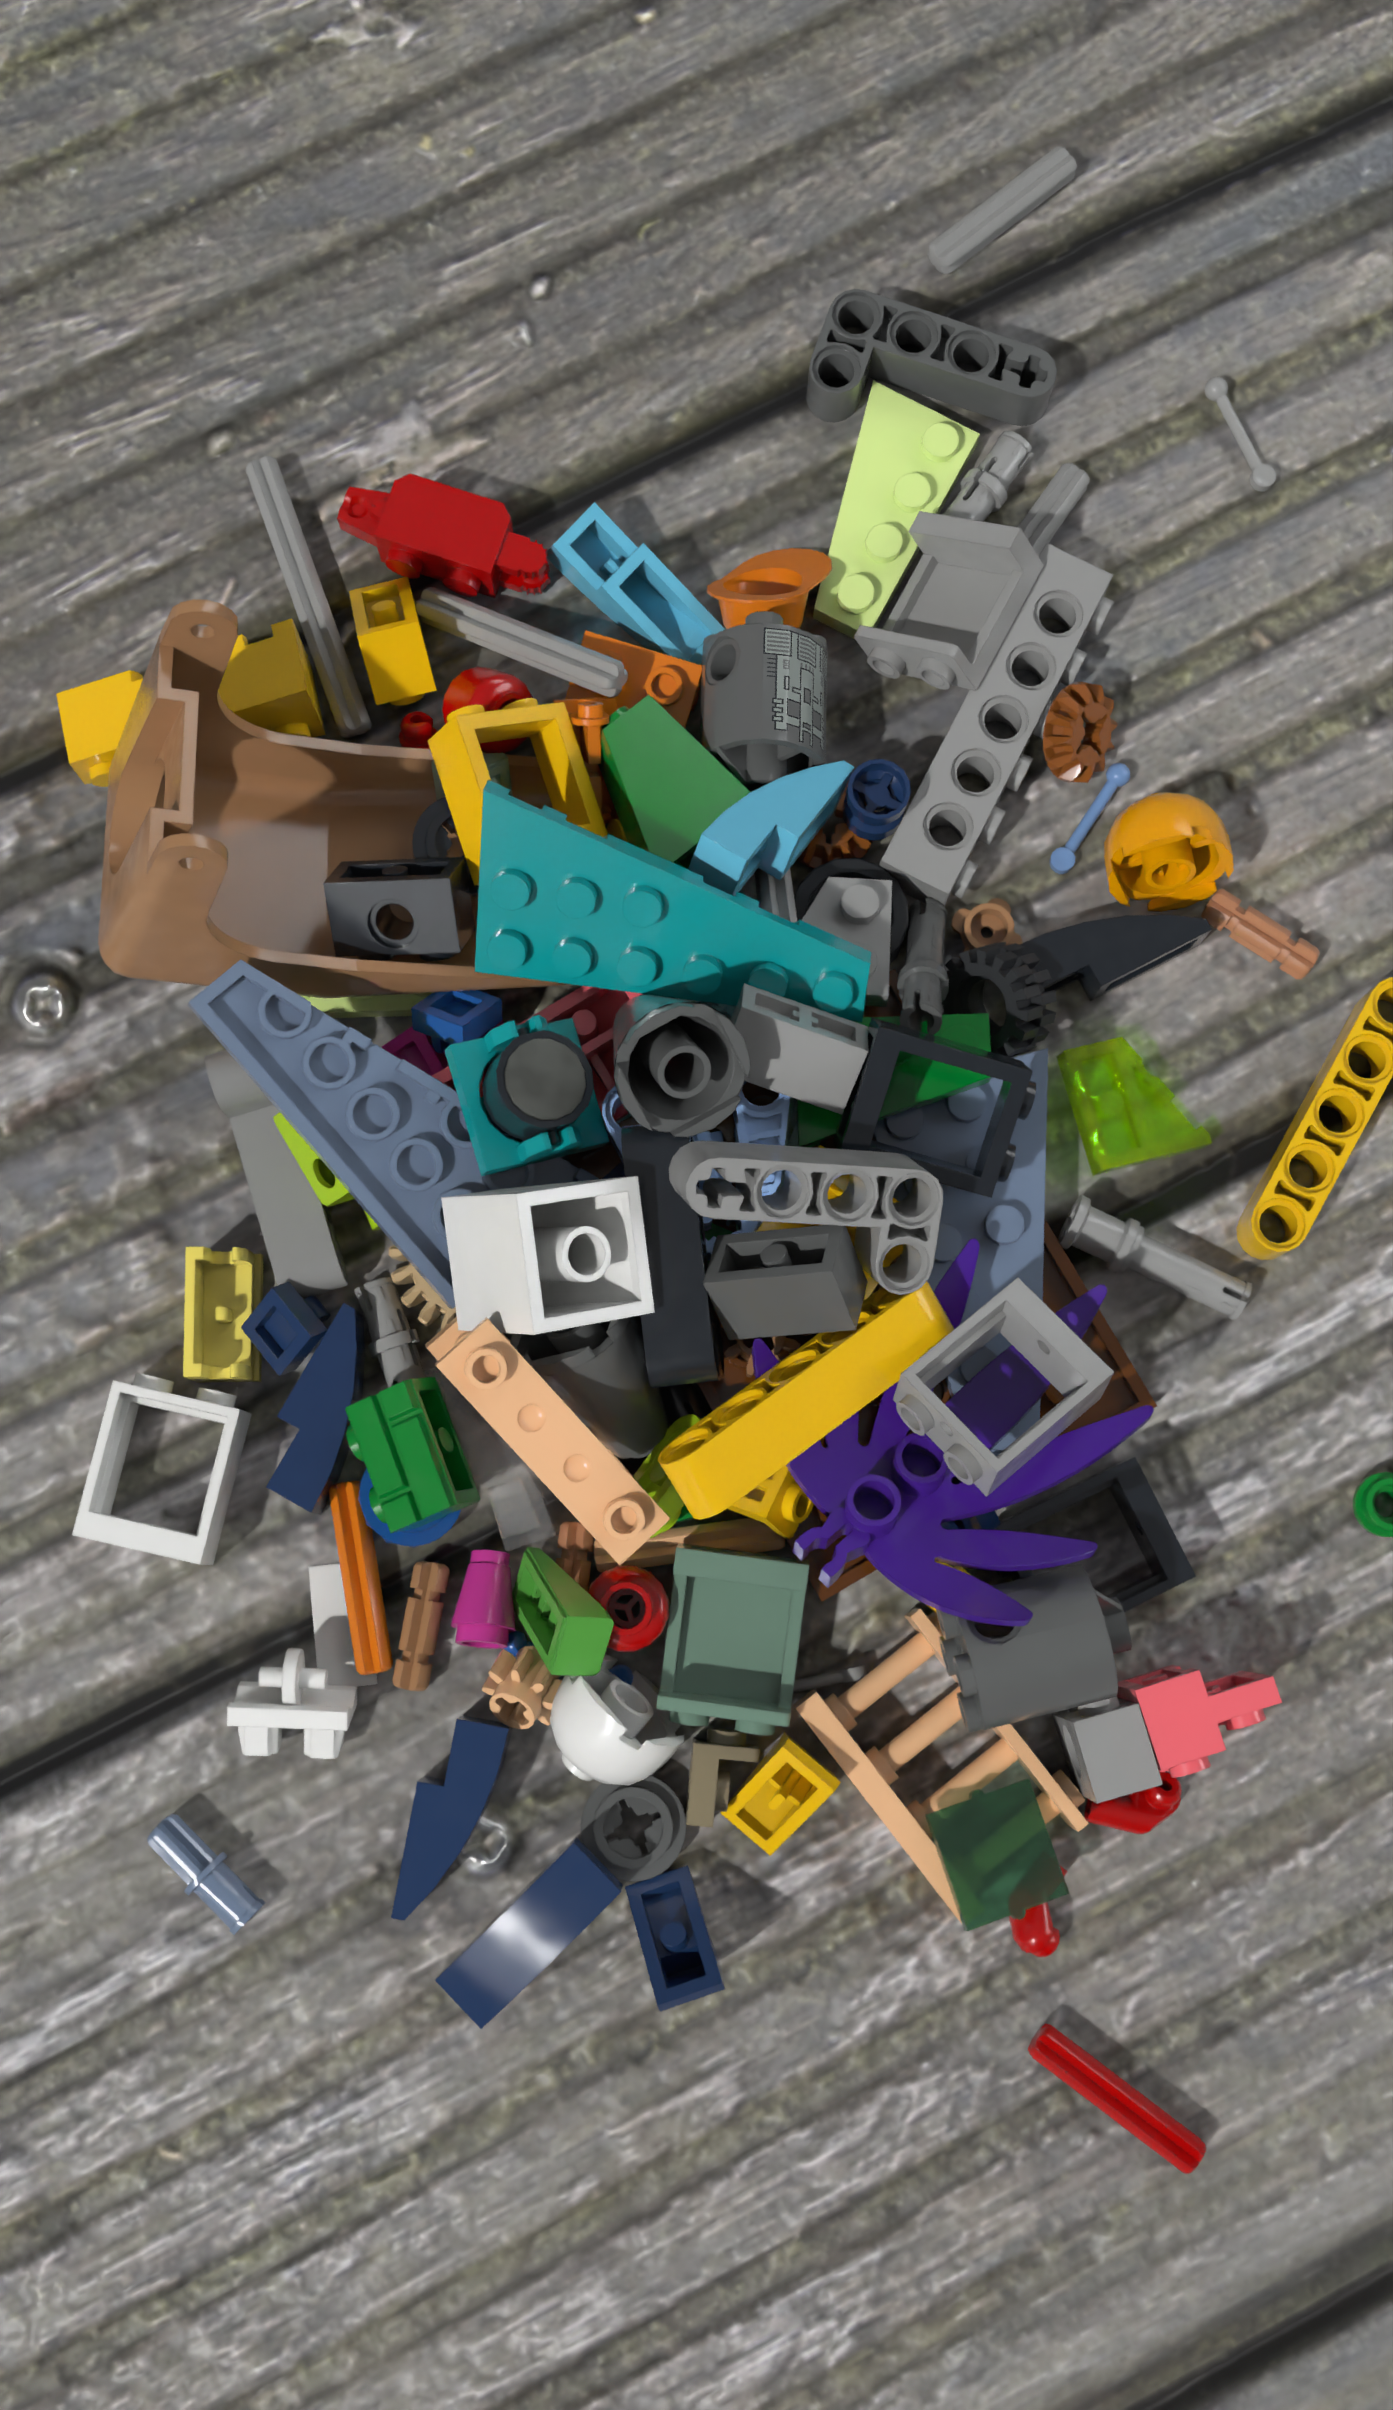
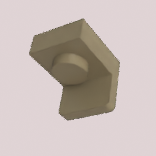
M708 1728L707 1740L692 1739L685 1815L686 1825L713 1828L714 1811L727 1812L730 1771L718 1770L719 1759L759 1762L760 1748L756 1744L746 1743L747 1733L732 1729Z

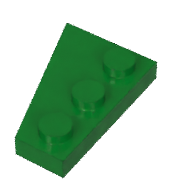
M989 1013L942 1015V1025L940 1030L934 1034L935 1036L991 1052ZM900 1016L873 1017L900 1025ZM863 1017L862 1022H853L869 1027L871 1017ZM927 1021L923 1022L922 1032L927 1033ZM900 1051L878 1120L914 1107L918 1109L989 1083L992 1077ZM796 1099L798 1147H814L819 1145L821 1141L835 1136L841 1114Z

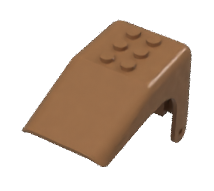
M193 599L180 602L172 607L157 640L109 769L98 944L103 962L114 973L135 979L209 986L239 960H243L296 994L316 998L568 985L565 983L475 972L478 895L475 897L471 896L475 931L462 951L449 959L426 961L422 960L419 954L395 955V957L387 961L360 960L358 956L336 957L323 883L343 861L413 859L412 840L416 823L421 814L432 803L437 801L431 761L433 760L431 750L357 744L285 734L267 730L245 721L224 704L218 692L238 637L237 616L223 604L210 600ZM506 755L509 762L513 797L541 810L544 805L553 809L537 758ZM446 829L448 837L452 842L447 857L463 856L464 852L459 837L455 833L451 834ZM394 903L389 904L391 911L397 918L406 922H413L412 915L405 907Z

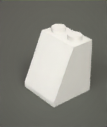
M638 1176L504 1188L441 1197L458 1330L472 1331L487 1317L501 1333L536 1335L655 1313Z

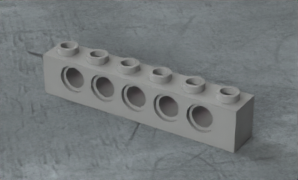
M1046 543L1039 556L1044 565L978 689L976 691L969 690L881 859L880 866L898 881L903 893L925 904L926 898L938 900L945 907L951 894L961 899L963 898L979 866L969 860L978 841L988 845L992 842L1006 814V811L996 807L1005 788L1007 787L1015 792L1018 791L1034 759L1024 754L1033 735L1043 739L1046 716L1057 687L1060 683L1068 686L1074 682L1088 654L1078 649L1086 631L1098 635L1113 606L1114 601L1104 597L1113 574L1049 543ZM1045 618L1057 619L1065 625L1067 632L1060 634L1051 633L1042 626L1040 620ZM1021 669L1030 670L1039 677L1041 684L1036 686L1023 685L1015 679L1013 672ZM992 721L1006 723L1011 727L1015 736L1008 739L996 738L987 731L985 724ZM965 773L976 774L986 782L988 789L982 792L967 791L959 784L957 777ZM936 826H948L958 833L961 842L953 846L940 845L933 840L929 830Z

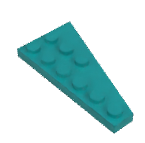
M490 780L487 781L483 789L475 972L734 1006L737 1005L740 992L745 983L851 1021L862 1022L871 964V951L802 920L794 923L759 908V901L739 892H736L735 896L704 883V876L613 835L608 834L601 837L566 821L567 815L546 805L541 810L508 795L510 789Z

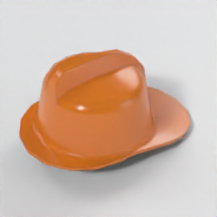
M789 548L773 550L754 556L723 578L707 585V594L719 600L722 620L726 629L744 625L745 619L749 614L760 611L777 613L783 618V625L800 629L808 593L832 571V561L826 554L812 549Z

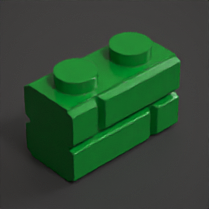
M435 1377L412 1378L380 1391L376 1395L369 1396L345 1408L351 1424L346 1431L349 1447L359 1460L365 1462L373 1484L369 1491L371 1507L377 1518L383 1523H387L390 1533L421 1527L481 1500Z

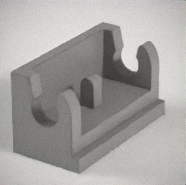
M744 983L731 1018L732 1023L745 1039L751 1062L749 1078L746 1076L744 1081L842 1115L868 1053V1026Z

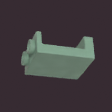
M679 1543L675 1552L674 1581L656 1709L670 1711L669 1721L690 1726H708L709 1717L736 1720L735 1730L755 1735H774L775 1726L789 1727L809 1573V1560L803 1559L801 1561L797 1558Z

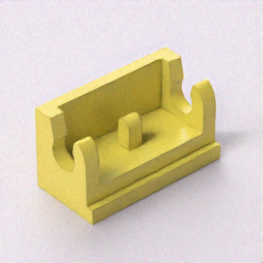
M204 1246L186 1247L183 1377L197 1383L261 1382L262 1354L244 1333L241 1326L263 1300L262 1254H254L249 1249L232 1247V1251L228 1252L212 1251Z

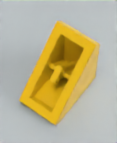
M784 1732L730 1798L727 1812L721 1811L720 1813L771 1856L836 1791L841 1782L830 1770Z

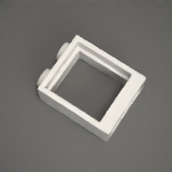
M136 1373L133 1385L113 1380L72 1535L199 1565H213L252 1414L234 1408L237 1396L199 1387L196 1399L171 1394L174 1382L154 1376ZM139 1405L224 1424L196 1534L110 1515Z

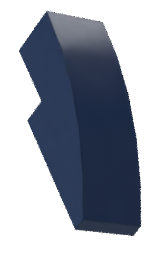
M345 1303L342 1304L277 1415L280 1419L298 1428L299 1431L266 1486L268 1489L310 1513L320 1515L329 1500L330 1487L337 1484L350 1449L346 1431L351 1424L345 1408L360 1401L363 1393L365 1366L364 1318L357 1310Z
M465 1715L458 1717L455 1723L445 1780L424 1776L417 1781L391 1916L392 1919L405 1921L433 1891L467 1845L488 1806L503 1768L512 1727L493 1720Z
M575 1837L440 1973L435 1981L482 2029L621 1893L623 1884Z

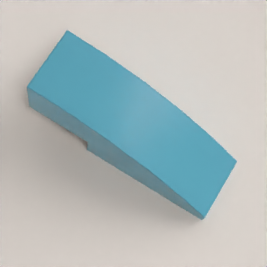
M595 502L547 551V559L575 587L646 649L700 665L702 663L704 638L726 630L644 543L637 547Z
M844 760L814 766L780 777L750 792L725 810L701 834L688 870L704 876V883L733 896L742 889L757 868L781 880L836 810L854 766Z

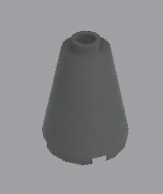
M655 995L636 996L624 1003L618 1010L613 1025L615 1087L621 1103L641 1126L651 1131L670 1132L675 1137H690L715 1128L735 1111L741 1100L738 1095L743 1087L745 1077L749 1078L751 1062L744 1037L728 1017L705 1004Z
M639 1316L536 1335L512 1334L511 1344L596 1438L615 1456L619 1458L646 1457L664 1438L669 1428V1420L659 1387L652 1388L649 1382L643 1331Z

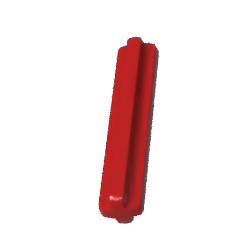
M1044 2024L1036 2032L1028 2046V2052L1033 2059L1181 2172L1190 2174L1196 2169L1207 2149L1205 2143L1198 2136L1051 2024Z

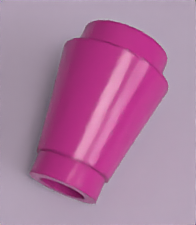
M495 1550L471 1551L470 1563L467 1567L451 1622V1627L457 1629L456 1644L486 1649H503L508 1647L509 1633L516 1632L511 1568L509 1567L510 1554Z

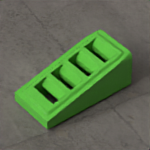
M527 1547L523 1554L512 1593L514 1611L551 1675L594 1676L598 1674L614 1626L613 1620L607 1611L540 1548Z

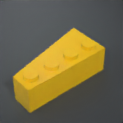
M293 619L272 624L273 637L249 645L247 638L243 634L238 635L218 689L224 704L240 718L267 730L306 737L326 735L312 666ZM128 670L56 693L69 764L84 784L92 783L95 786L108 787L110 765L143 680V676L138 672Z

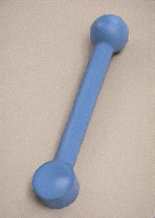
M1115 763L1107 769V782L1065 846L1055 849L1052 853L1049 865L1055 873L1065 874L1073 868L1075 863L1074 853L1117 787L1124 786L1129 782L1130 770L1125 764Z

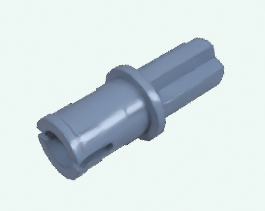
M171 1814L164 1818L148 1836L149 1846L188 1885L184 1892L188 1896L195 1892L230 1928L229 1931L233 1935L266 1903L262 1898L259 1899L223 1862L228 1856L224 1852L217 1856L178 1815Z

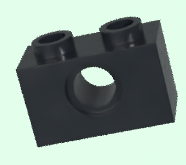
M465 857L343 861L323 883L336 957L358 956L360 960L387 961L395 957V955L419 954L422 960L440 961L460 953L475 931ZM394 903L405 907L412 915L413 922H406L397 918L391 911L389 904Z

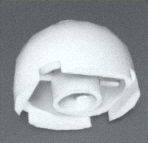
M605 1654L598 1674L594 1676H564L553 1700L550 1723L556 1744L563 1753L562 1761L571 1773L585 1781L594 1779L605 1784L629 1786L646 1779L660 1769L684 1742V1735H675L676 1730L681 1724L669 1721L670 1711L656 1709L659 1689L636 1670L633 1673L631 1685L623 1682L608 1670L618 1660Z

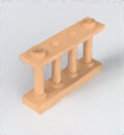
M456 1316L425 1344L426 1348L438 1360L435 1363L436 1367L619 1565L626 1561L670 1520L669 1516L633 1478L629 1470L596 1438L513 1347L511 1341L504 1333H501L487 1317L472 1331L458 1330Z
M913 1608L905 1615V1618L918 1634L838 1698L832 1693L823 1700L813 1689L793 1704V1706L952 1913L965 1926L984 1910L973 1893L982 1886L979 1879L1058 1814L1068 1826L1078 1832L1089 1823L1077 1809L1085 1802V1799L1076 1786L1061 1769L1051 1776L1011 1724L992 1728L1000 1740L921 1804L915 1799L906 1807L890 1787L899 1778L895 1772L962 1719L957 1693L961 1692L960 1687L958 1686L879 1751L873 1746L866 1753H863L848 1732L858 1725L854 1720L858 1715L930 1657L935 1655L945 1667L939 1637L943 1636L937 1614L933 1612L927 1617L920 1608ZM952 1676V1678L958 1684L957 1676ZM1018 1761L1042 1793L961 1858L956 1853L949 1860H946L931 1841L933 1837L941 1832L937 1825L1013 1763Z

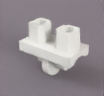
M288 1648L283 1667L261 1666L259 1682L240 1681L234 1702H229L227 1706V1726H238L242 1753L247 1756H269L278 1753L282 1744V1728L304 1729L305 1755L310 1758L335 1759L339 1756L345 1732L349 1728L357 1706V1686L327 1685V1669L305 1668L303 1649Z

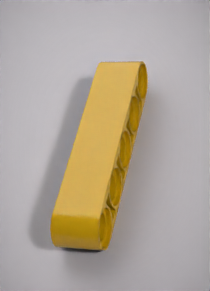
M1393 977L1379 982L1354 1006L1240 1216L1236 1228L1237 1240L1242 1249L1251 1257L1260 1260H1273L1298 1247L1306 1238L1393 1076V1024L1381 1017L1378 1012L1377 1002L1378 1000H1386L1393 1004ZM1349 1053L1361 1054L1368 1060L1372 1072L1370 1078L1359 1077L1351 1070L1348 1062ZM1320 1106L1332 1107L1340 1114L1343 1123L1341 1133L1329 1131L1322 1125L1319 1119ZM1291 1159L1304 1161L1310 1166L1314 1176L1311 1188L1299 1186L1293 1181L1289 1171ZM1262 1213L1273 1214L1281 1220L1285 1231L1281 1243L1269 1241L1263 1236L1259 1225Z
M928 1281L913 1293L903 1295L890 1293L882 1287L863 1301L856 1330L817 1334L672 1440L660 1452L657 1460L694 1519L701 1520L715 1516L732 1506L897 1383L903 1371L950 1334L954 1327Z

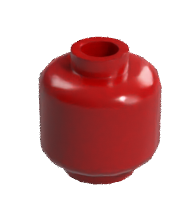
M473 667L462 671L456 676L444 694L442 707L444 723H448L446 717L451 712L462 707L482 705L485 712L502 710L503 707L512 702L533 698L527 685L512 674L492 668ZM527 737L479 744L481 751L486 753H507L515 750Z
M616 1566L602 1572L590 1584L588 1593L607 1611L614 1622L608 1648L618 1652H635L651 1645L662 1634L669 1618V1598L663 1584L651 1572L637 1566ZM621 1596H633L627 1604L617 1602ZM639 1601L640 1612L634 1618L631 1608ZM615 1609L625 1611L628 1621L619 1618Z

